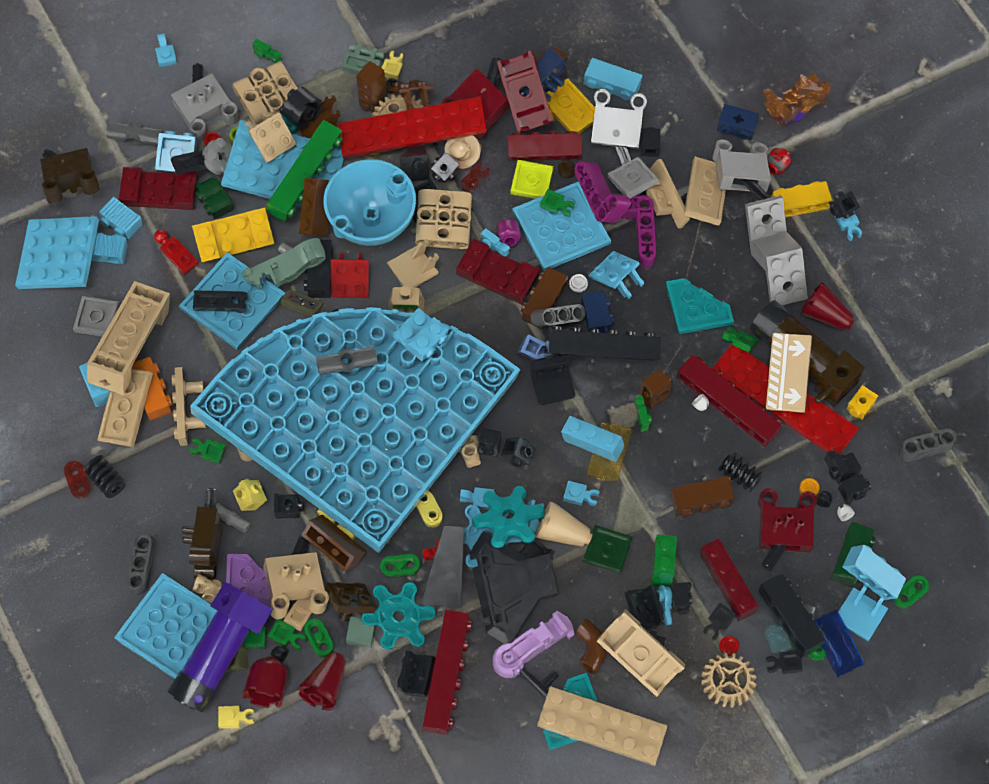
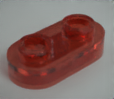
M78 461L67 463L64 467V474L72 495L78 499L87 497L90 494L91 487L82 464ZM73 471H78L76 475H72ZM79 488H84L82 492H78Z

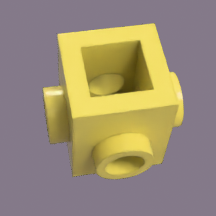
M242 480L233 490L241 511L256 510L267 501L259 480Z

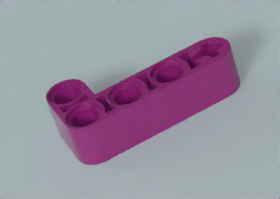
M577 162L575 174L596 220L609 223L617 222L630 208V198L627 195L611 194L597 163Z
M634 196L630 198V208L621 218L636 219L638 262L641 267L650 268L654 265L656 256L653 200L648 196Z

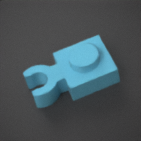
M855 212L854 215L847 219L835 217L841 231L847 230L849 241L853 239L852 233H856L858 238L861 237L862 231L859 227H856L859 225V220Z
M486 228L481 232L482 243L489 245L491 250L497 251L505 257L509 255L510 252L508 250L510 247L500 242V238Z
M568 481L563 501L581 506L583 501H587L590 506H596L597 501L592 500L590 497H599V491H586L587 485Z

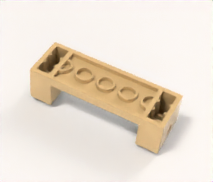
M134 281L87 363V383L124 395L131 382V367L154 325L162 326L169 313L170 293Z

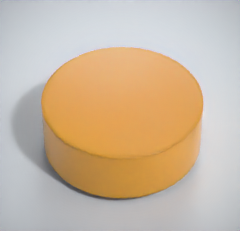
M812 478L804 479L799 487L800 494L810 491L816 496L820 489L819 483Z

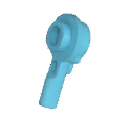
M660 585L656 591L659 595V602L663 607L664 624L672 625L670 609H672V592L670 587Z

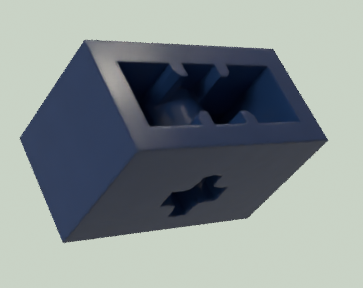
M724 104L717 131L725 135L737 136L740 139L752 140L759 113Z

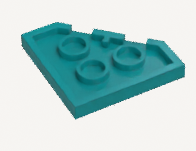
M685 278L666 281V289L678 335L734 324L729 304L717 300L712 294L702 288L695 287Z
M587 673L567 679L563 691L598 702ZM543 729L549 751L579 741Z

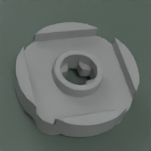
M222 138L209 142L202 152L205 157L204 163L206 167L216 175L224 174L232 146Z

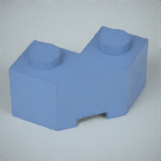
M529 334L524 336L517 351L518 354L533 361L552 355L544 353L545 337L541 341Z

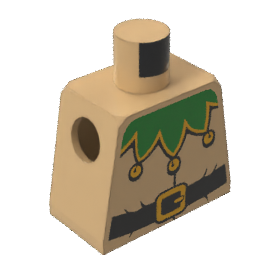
M408 286L392 288L389 297V310L397 309L400 312L414 313L420 308L424 312L425 300L420 288Z

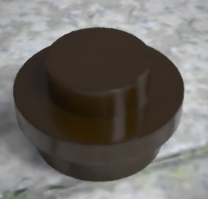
M570 160L562 161L558 166L559 175L564 178L574 176L575 164Z

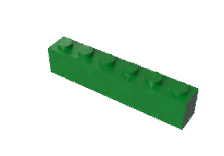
M325 120L321 122L267 202L266 212L286 222L288 217L292 218L297 209L296 205L302 203L304 179L315 178L316 175L320 176L324 169L323 164L325 161H330L334 153L332 152L335 147L338 148L343 140L341 138L342 130Z

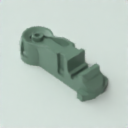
M319 238L309 239L276 257L252 268L244 269L242 276L247 284L254 285L260 290L263 289L262 283L265 282V277L268 280L272 279L278 288L280 285L297 279L306 269L322 263L326 258L325 249Z

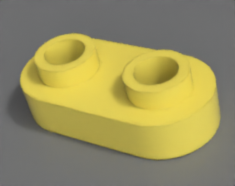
M427 491L423 496L427 498V501L420 500L416 508L425 525L434 528L442 523L443 515L431 492ZM434 513L436 514V517L431 518L429 517V515Z

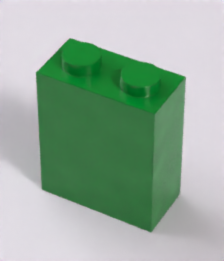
M656 535L651 570V585H655V588H659L660 585L670 587L675 573L677 536Z

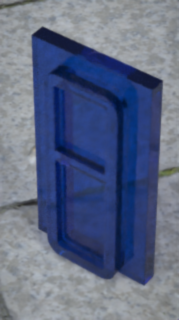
M838 610L822 615V617L814 620L817 627L821 628L825 634L826 641L822 648L837 677L847 672H852L854 669L864 665Z

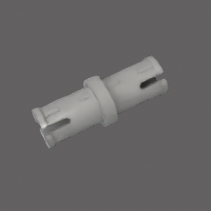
M220 503L216 504L220 519L225 521L226 525L235 527L243 534L248 532L251 527L250 522L238 516L237 512L228 510Z

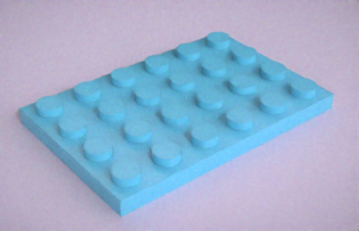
M240 120L221 186L270 199L310 139L291 134L296 145L266 163L248 131L249 126L245 125L247 121ZM341 147L333 149L332 158L329 162L325 161L320 176L316 175L315 178L331 180L333 175L342 168L344 159ZM298 203L296 206L302 208V203Z

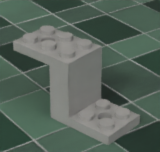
M779 195L745 204L751 255L766 271L769 302L776 300L779 304L785 305L808 299L802 247L787 233L783 197ZM770 214L769 220L762 222V217ZM790 281V287L783 289L784 283Z

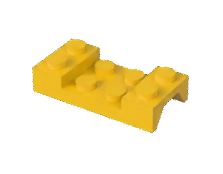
M265 208L192 226L202 262L221 258L227 252L233 255L274 244Z

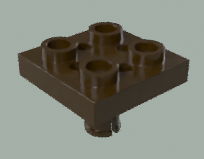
M341 582L326 584L325 590L336 613H339L338 617L340 620L346 622L347 617V622H349L352 613L374 614L376 606L364 584Z

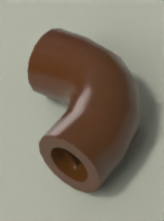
M585 619L575 633L587 646V651L579 660V664L587 672L595 674L606 657V650L597 642L602 632L595 624Z

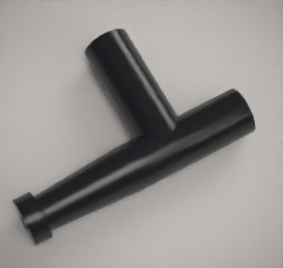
M525 667L520 671V674L545 699L549 692L547 687L559 677L555 671H552L540 682Z

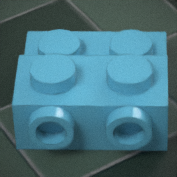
M165 131V134L159 133L155 170L175 172L170 159L176 155L197 151L198 139L194 137V134L183 133L182 136L176 135V132Z
M418 308L393 334V338L419 360L423 361L426 357L429 359L436 351L435 347L438 344L442 345L447 340L448 328L436 318H430Z

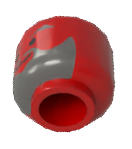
M773 148L767 155L770 174L781 175L791 164L790 154L786 149Z

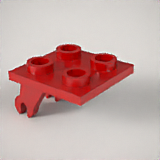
M340 253L339 260L331 259V297L368 298L369 260H362V253L358 254V260H344V253Z

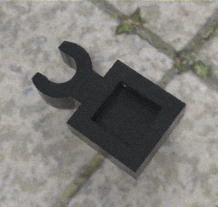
M719 603L708 618L712 624L704 628L703 634L706 635L709 630H713L715 634L712 640H716L719 635L718 630L721 628L723 631H726L735 618L736 613Z
M797 650L780 652V658L774 656L766 657L767 662L775 663L773 667H767L769 673H774L778 669H782V674L803 672L801 656Z

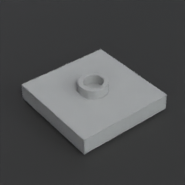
M639 157L607 173L610 181L623 195H627L629 198L659 183L656 175Z
M82 296L73 331L102 337L119 309L120 303L118 301Z

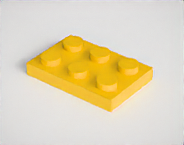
M567 78L564 80L565 84L562 87L557 85L558 89L555 93L547 92L552 97L548 104L550 105L552 115L567 131H576L577 134H580L593 125L595 107Z

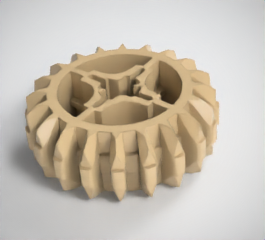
M724 653L723 659L720 655H716V661L710 659V665H705L704 669L706 672H702L701 675L705 678L701 682L702 685L706 686L703 691L705 693L711 692L708 698L712 699L715 697V704L722 701V707H726L727 702H729L731 708L734 707L735 702L741 706L742 700L747 702L749 700L748 695L752 696L754 693L752 689L756 687V683L753 682L756 680V675L752 674L754 668H747L750 662L742 663V656L739 659H735V653H732L731 658H728V654ZM723 666H731V667H734L735 669H734V670H727V669H726L725 667H723ZM715 671L718 673L721 681L717 687L713 682V673ZM740 674L743 675L745 680L744 689L740 687V683L737 680ZM734 676L732 682L728 681L724 684L725 679H729ZM730 690L733 693L736 692V694H726L723 691Z

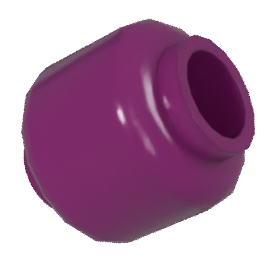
M505 219L497 224L496 235L500 238V242L511 247L520 241L521 233L518 222L512 219Z

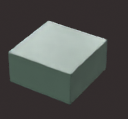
M350 617L346 644L371 648L376 625L366 626L362 622V618Z

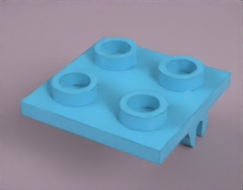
M615 251L609 254L589 274L591 279L614 289L617 288L628 299L632 297V294L622 282L627 275L631 277L636 285L639 284L640 287L644 285V281L635 270L640 265L639 262Z
M867 581L861 591L853 587L833 621L864 640L869 641L888 608L882 605L887 593L884 592L878 603L864 595L870 584Z

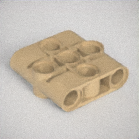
M281 61L264 69L256 68L252 70L251 75L232 83L236 96L254 124L263 122L264 118L260 116V113L263 111L271 116L279 112L280 107L287 100L288 92L291 89H298Z
M420 190L418 192L415 243L417 245L419 242L423 244L424 239H427L429 242L427 247L467 249L470 241L472 195L461 191ZM441 201H447L449 203L442 204ZM427 216L429 219L424 220L421 217ZM445 217V218H447L448 220H447V221H442V220H440V218ZM465 219L466 222H460L458 220ZM444 234L447 237L441 238L438 235Z

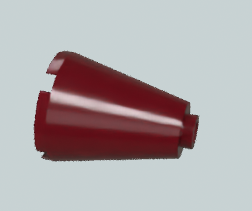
M821 282L814 289L815 292L808 297L800 313L843 331L845 328L849 330L854 323V315L828 286Z
M338 652L329 653L299 685L297 690H300L298 695L310 706L315 707L317 704L322 706L321 710L330 711L334 708L346 666L344 656Z

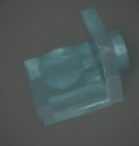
M775 624L767 627V630L763 633V638L767 640L771 655L792 649L789 638L781 626Z

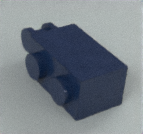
M604 291L582 294L581 305L585 309L584 318L587 331L589 332V329H600V333H607V330H611L612 325H614L613 314H609L608 310L610 308L609 297H605Z

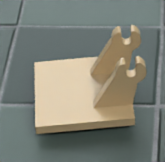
M264 111L261 112L260 116L264 119L258 125L250 121L245 122V125L249 126L248 131L266 163L296 145L279 112L272 116Z
M424 239L423 244L419 242L417 246L387 262V265L402 286L417 287L439 274L435 268L436 261L439 259L437 253L434 254L433 258L431 256L427 258L425 255L426 247L429 245L427 239Z

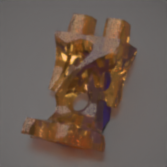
M814 73L807 78L800 74L795 85L783 93V99L776 96L770 89L763 91L766 100L764 107L780 126H785L790 121H800L813 106L826 103V95L831 91V87L826 81H823L818 86L817 84L820 83V80ZM789 104H796L793 107H788Z

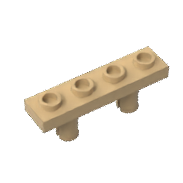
M177 367L175 368V375H172V386L176 388V392L172 393L173 404H176V410H173L174 422L177 421V428H174V437L178 439L180 446L188 445L187 431L189 429L206 428L205 423L197 417L188 418L186 413L187 394L202 393L204 391L203 381L186 382L183 368Z

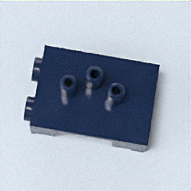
M551 48L537 61L539 75L548 102L552 97L547 91L550 90L552 93L557 91L558 87L554 83L559 87L565 84V81L560 77L567 70L564 59ZM527 86L522 87L520 90L523 97L530 93V89Z

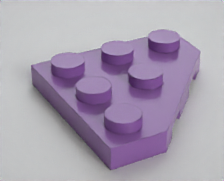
M227 554L226 582L270 607L264 570L248 554ZM275 605L277 608H283L281 605Z

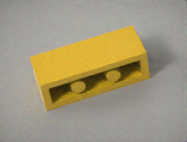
M815 181L808 185H796L793 188L787 189L779 188L772 193V197L779 195L783 197L785 217L830 209L828 202L832 200L826 181Z

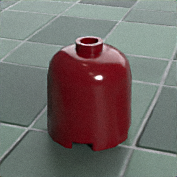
M273 656L257 659L250 667L242 694L243 698L248 697L251 699V704L259 707L269 708L270 704H276L277 708L280 707L283 703L288 679L286 666Z

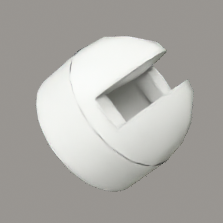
M701 394L693 401L692 405L697 410L704 411L709 406V400L704 394Z
M843 504V507H838L837 515L841 521H847L855 514L853 509L847 504Z

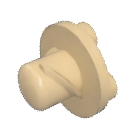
M473 135L449 139L445 145V152L459 164V169H468L479 160L481 144Z

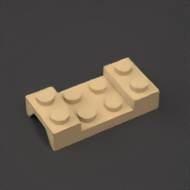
M626 609L597 639V642L656 697L672 678L685 668V663L672 651H668Z

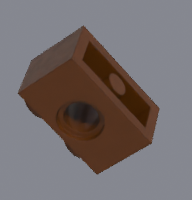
M661 369L641 381L639 395L643 396L644 403L650 410L669 398L672 380Z

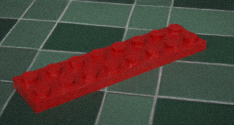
M481 96L338 123V128L342 130L341 150L343 159L487 132Z
M732 344L712 368L717 370L726 381H731L741 393H746L755 404L761 405L765 411L778 418L826 453L835 450L838 454H841L859 430L857 426L822 402L817 404L814 401V397L808 393L805 413L766 410L770 367L750 353Z

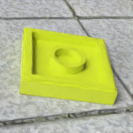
M518 160L510 194L533 199L544 196L550 186L553 166Z

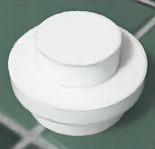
M576 274L571 277L569 286L572 291L580 293L587 289L588 281L583 275Z

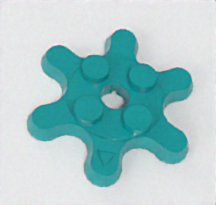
M516 486L512 494L505 498L497 496L493 491H487L483 496V501L489 506V511L474 516L472 524L477 529L491 528L494 531L491 544L496 548L504 546L507 538L512 535L520 537L525 543H530L535 539V533L529 528V523L534 519L543 518L545 516V509L539 504L526 505L524 499L527 492L522 486ZM508 511L514 515L510 519L504 517Z
M411 582L405 583L402 591L397 595L389 593L385 586L377 585L373 589V595L378 600L379 607L375 610L374 614L362 615L364 625H377L382 628L383 636L380 644L386 650L392 649L399 637L407 638L413 646H422L425 637L419 631V623L423 620H432L435 617L436 612L432 606H418L415 603L414 596L417 593V587ZM400 612L404 618L399 622L394 619L393 614Z

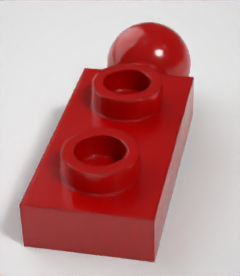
M163 229L157 230L154 233V240L158 244H163L160 246V250L184 276L199 265L198 260L175 236L168 239L167 231Z

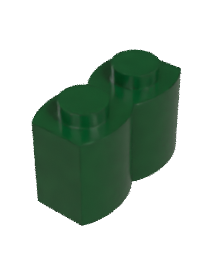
M216 175L196 185L197 191L195 194L200 202L203 201L205 203L203 207L208 216L211 215L213 219H216L234 210L231 200Z

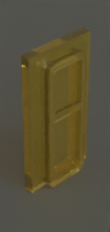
M602 422L600 428L622 437L624 448L616 462L593 453L587 476H592L599 480L617 482L632 428Z

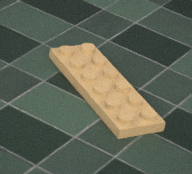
M551 686L537 727L653 766L656 764L667 729V725Z

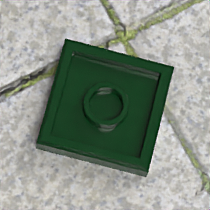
M595 525L583 562L620 574L632 541V536Z

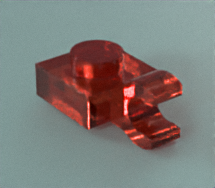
M479 162L476 168L472 169L461 181V190L464 192H469L471 189L474 190L479 183L478 179L489 175L490 168L481 171L482 163Z

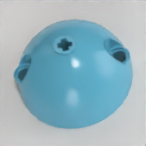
M374 159L356 161L340 169L328 182L324 193L325 213L333 227L335 236L363 246L382 245L398 237L411 222L416 205V193L409 177L393 164Z

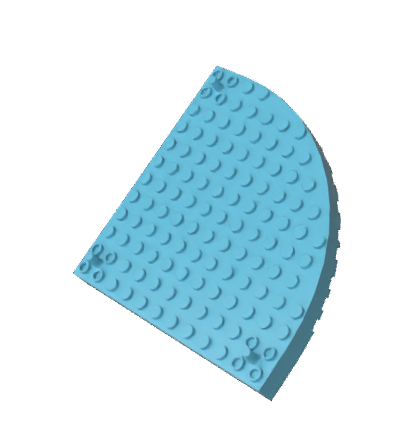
M373 307L355 310L354 308H346L336 312L318 313L303 320L298 319L296 322L275 329L266 337L258 339L256 343L252 344L249 348L247 347L240 355L232 359L215 376L190 407L191 414L379 553L518 377L520 369L469 333H463L458 328L444 323L442 324L448 328L447 340L442 345L438 344L435 347L436 351L429 359L426 357L421 361L393 338V334L413 314L412 312L405 313L397 309L381 310V308ZM374 347L376 351V365L355 368L351 372L340 371L325 375H319L316 362L318 357L338 354L348 349L354 351ZM348 358L342 360V362L345 364H349L352 362Z

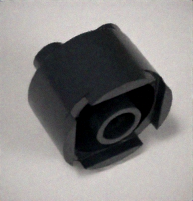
M300 87L296 90L291 89L287 94V100L280 107L279 113L298 129L303 130L309 127L307 123L310 121L314 122L322 110V104L320 103L322 100L305 87Z

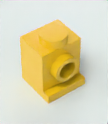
M862 385L846 409L852 416L863 419L875 404L878 395Z

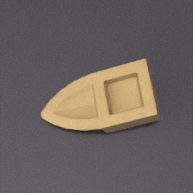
M310 598L297 600L283 622L301 632L312 614L309 609Z

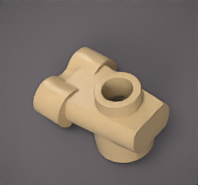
M472 435L459 451L468 468L480 465L481 463L478 452L479 441L476 435Z
M198 574L192 591L199 594L202 593L203 599L211 604L223 584L218 580L211 581L207 577Z

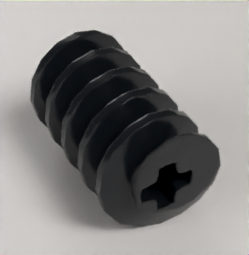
M737 453L731 456L727 455L718 470L722 471L725 469L724 475L726 476L731 473V480L738 478V485L744 482L743 488L747 489L750 487L751 493L760 481L762 471L755 473V466L749 469L750 462L742 464V457L736 460Z
M98 455L88 462L85 467V473L87 476H90L91 481L99 487L106 498H113L126 485L124 483L120 484L123 478L121 476L117 477V471L112 472L113 466H107V460L102 461L103 455Z

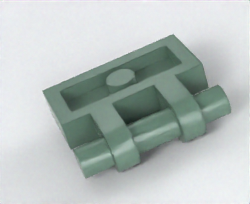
M350 44L349 51L354 53L346 52L341 70L358 74L369 61L380 67L381 61L377 60V58L383 60L385 53L380 52L376 48H365L361 44Z

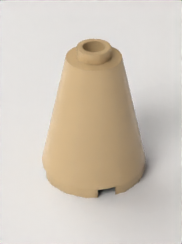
M549 502L545 509V516L539 522L535 537L542 540L583 547L585 544H589L592 534L590 533V528L556 503Z

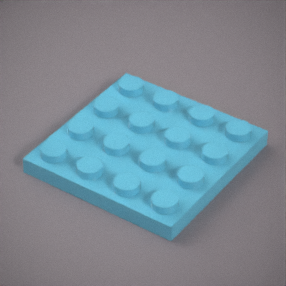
M579 181L554 191L564 195V201L569 200L575 203L574 209L566 208L571 211L570 216L563 215L560 210L555 214L541 208L540 202L544 196L512 208V212L544 272L547 267H557L611 244V239L602 223L596 220Z
M94 216L29 220L15 286L18 289L86 287L99 219Z
M227 252L194 290L244 291L248 294L245 301L247 305L246 312L194 311V290L179 305V308L236 350H239L278 306L285 292L265 278V282L262 283L263 289L261 290L254 285L247 284L242 276V272L248 266ZM232 299V303H238V300Z
M162 573L114 638L175 679L217 610L210 607V603Z

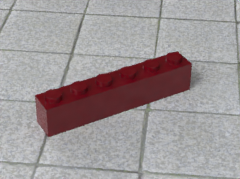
M692 354L678 369L677 378L698 395L704 394L708 398L710 405L764 448L780 433L782 424L778 418L770 416L761 405L751 401L746 393H741L736 389L731 381H726L717 370L708 367L702 358Z
M445 609L422 726L425 732L447 735L448 729L452 730L454 718L451 717V712L456 710L458 700L454 696L455 691L460 690L461 678H458L459 670L463 671L465 664L462 654L463 651L467 652L469 642L465 638L466 633L471 632L472 627L469 613Z

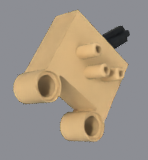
M302 535L299 536L292 555L265 558L263 568L270 599V608L273 609L270 615L275 619H282L286 616L289 601L310 598L309 609L314 614L325 612L329 601V595L324 590L317 552L305 554L309 541ZM275 605H281L283 608H277Z

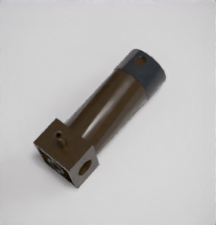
M776 300L767 304L758 313L750 326L753 332L771 346L773 333L812 336L808 377L816 383L814 391L818 395L814 398V401L817 404L825 400L834 408L859 383L865 367L845 350L838 355Z

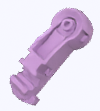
M559 611L554 612L552 618L547 623L540 622L537 629L531 628L514 642L505 643L495 650L493 654V668L495 672L504 678L518 676L526 662L564 637H567L569 640L575 635L573 624L567 616Z

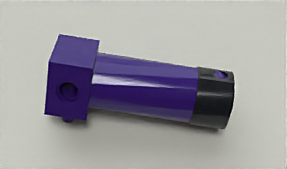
M227 582L223 583L210 605L217 612L184 667L179 671L167 691L174 696L175 700L200 712L204 711L249 631L251 630L258 634L273 610Z

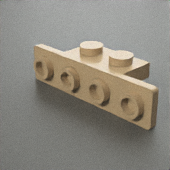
M657 159L650 170L656 175L659 183L646 189L645 192L653 200L656 215L671 214L678 229L683 228L690 220V217L684 216L685 206L662 159Z

